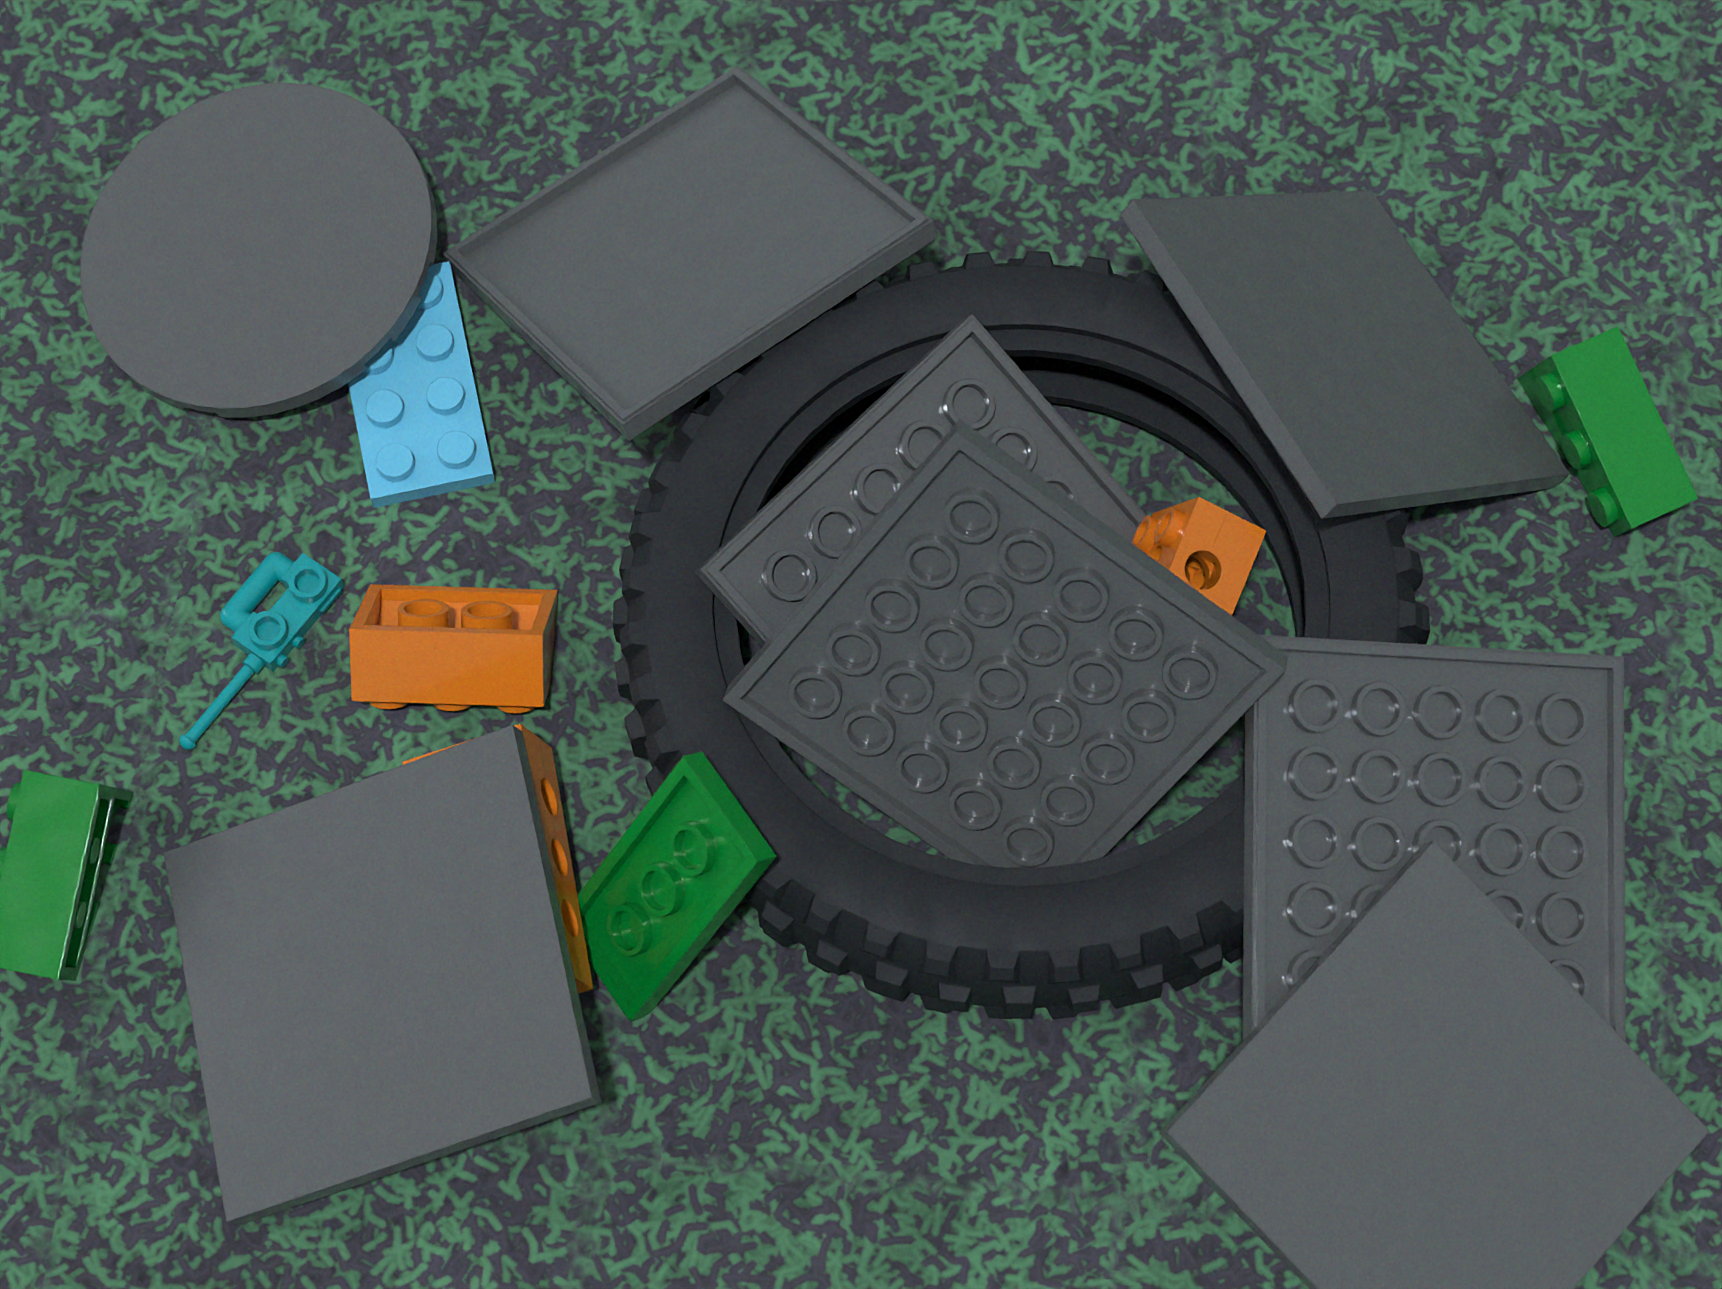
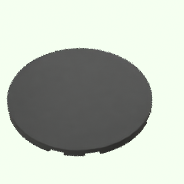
M265 83L241 87L214 95L178 112L143 138L122 160L101 191L88 221L80 258L82 299L88 320L97 339L113 362L145 392L164 403L182 410L190 408L203 412L217 413L219 417L225 418L270 415L303 406L341 388L367 369L364 364L375 356L389 340L395 341L410 321L421 301L419 293L427 276L428 269L433 266L435 260L437 214L434 196L418 158L402 134L380 113L349 95L329 88L298 83Z

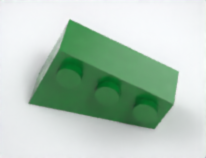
M1618 326L1549 356L1517 378L1588 494V503L1594 518L1602 527L1607 526L1613 537L1698 499Z
M23 770L21 782L14 784L8 798L7 817L8 820L12 821L7 847L4 846L0 849L1 969L56 980L76 981L100 904L99 901L93 900L101 863L112 865L117 849L116 844L106 843V839L116 807L129 809L134 792Z

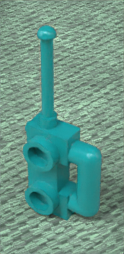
M272 552L265 557L220 612L222 624L234 632L231 636L234 646L248 654L242 662L244 666L185 735L181 734L179 743L182 748L192 750L196 747V741L253 674L257 675L264 666L274 672L278 666L284 668L288 664V654L294 647L300 649L305 642L304 635L343 592L342 590L345 587L340 577L304 553L295 562L280 552ZM277 582H281L287 590L269 611H262L256 614L254 612L255 608Z

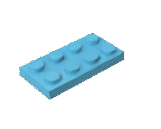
M450 261L433 264V266L429 267L419 293L421 301L406 327L395 341L389 340L375 356L364 364L367 368L364 372L348 382L373 508L495 483Z

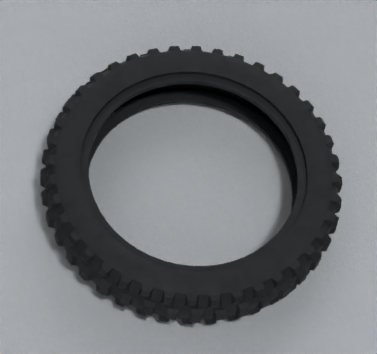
M989 251L967 253L962 266L950 267L937 271L930 260L910 264L907 266L906 273L889 277V284L882 286L876 279L872 280L711 386L709 392L706 391L694 405L692 413L685 414L673 431L674 441L670 442L659 462L656 463L648 480L649 488L642 489L634 508L635 516L628 536L631 545L624 547L619 567L623 597L615 600L613 605L614 635L616 642L621 644V652L624 657L615 662L619 696L632 700L634 710L624 717L634 757L649 759L652 770L646 775L645 779L647 788L651 796H653L683 756L701 751L704 753L776 854V858L739 903L747 901L757 910L759 927L763 929L764 934L783 947L798 941L805 946L808 962L828 974L833 972L840 976L845 971L850 970L862 976L866 990L902 1001L910 992L920 995L925 1009L949 1014L951 1010L966 1012L969 1005L983 1006L988 1018L1031 1019L1034 1009L1046 1007L1052 1019L1076 1017L1079 1012L1097 1010L1098 1001L1109 999L1114 1008L1118 1009L1161 997L1162 986L1166 982L1177 992L1198 983L1199 979L1220 970L1223 958L1232 964L1243 957L1245 771L1216 800L1186 822L1151 841L1114 855L1082 863L1044 868H1003L964 863L923 852L897 842L870 828L833 803L802 774L772 734L723 701L728 685L744 668L742 660L744 627L700 579L695 571L958 323L973 314L1049 403L1065 404L1093 410L1135 424L1169 441L1196 459L1216 476L1245 507L1256 525L1266 530L1264 537L1280 567L1290 597L1296 637L1427 644L1430 632L1429 607L1415 601L1414 591L1421 587L1423 581L1420 556L1418 552L1405 548L1402 537L1408 522V511L1406 508L1321 518L1160 275L1156 272L1146 269L1141 275L1130 273L1125 277L1113 274L1110 260L1087 256L1081 267L1054 265L1050 252L1027 251L1024 258H1009L1007 263L1000 264L994 263Z

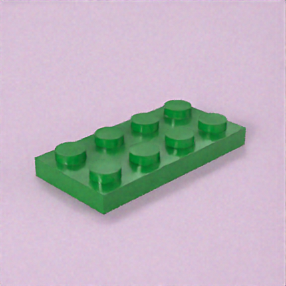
M702 751L685 755L681 758L577 895L588 961L630 1022L643 1018L653 1011L776 858V854Z

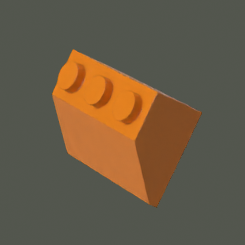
M370 584L349 628L351 701L370 702L371 706L379 709H396L407 705V703L433 704L435 708L443 711H460L469 708L471 705L497 706L500 711L507 713H524L535 707H544L551 686L558 590Z

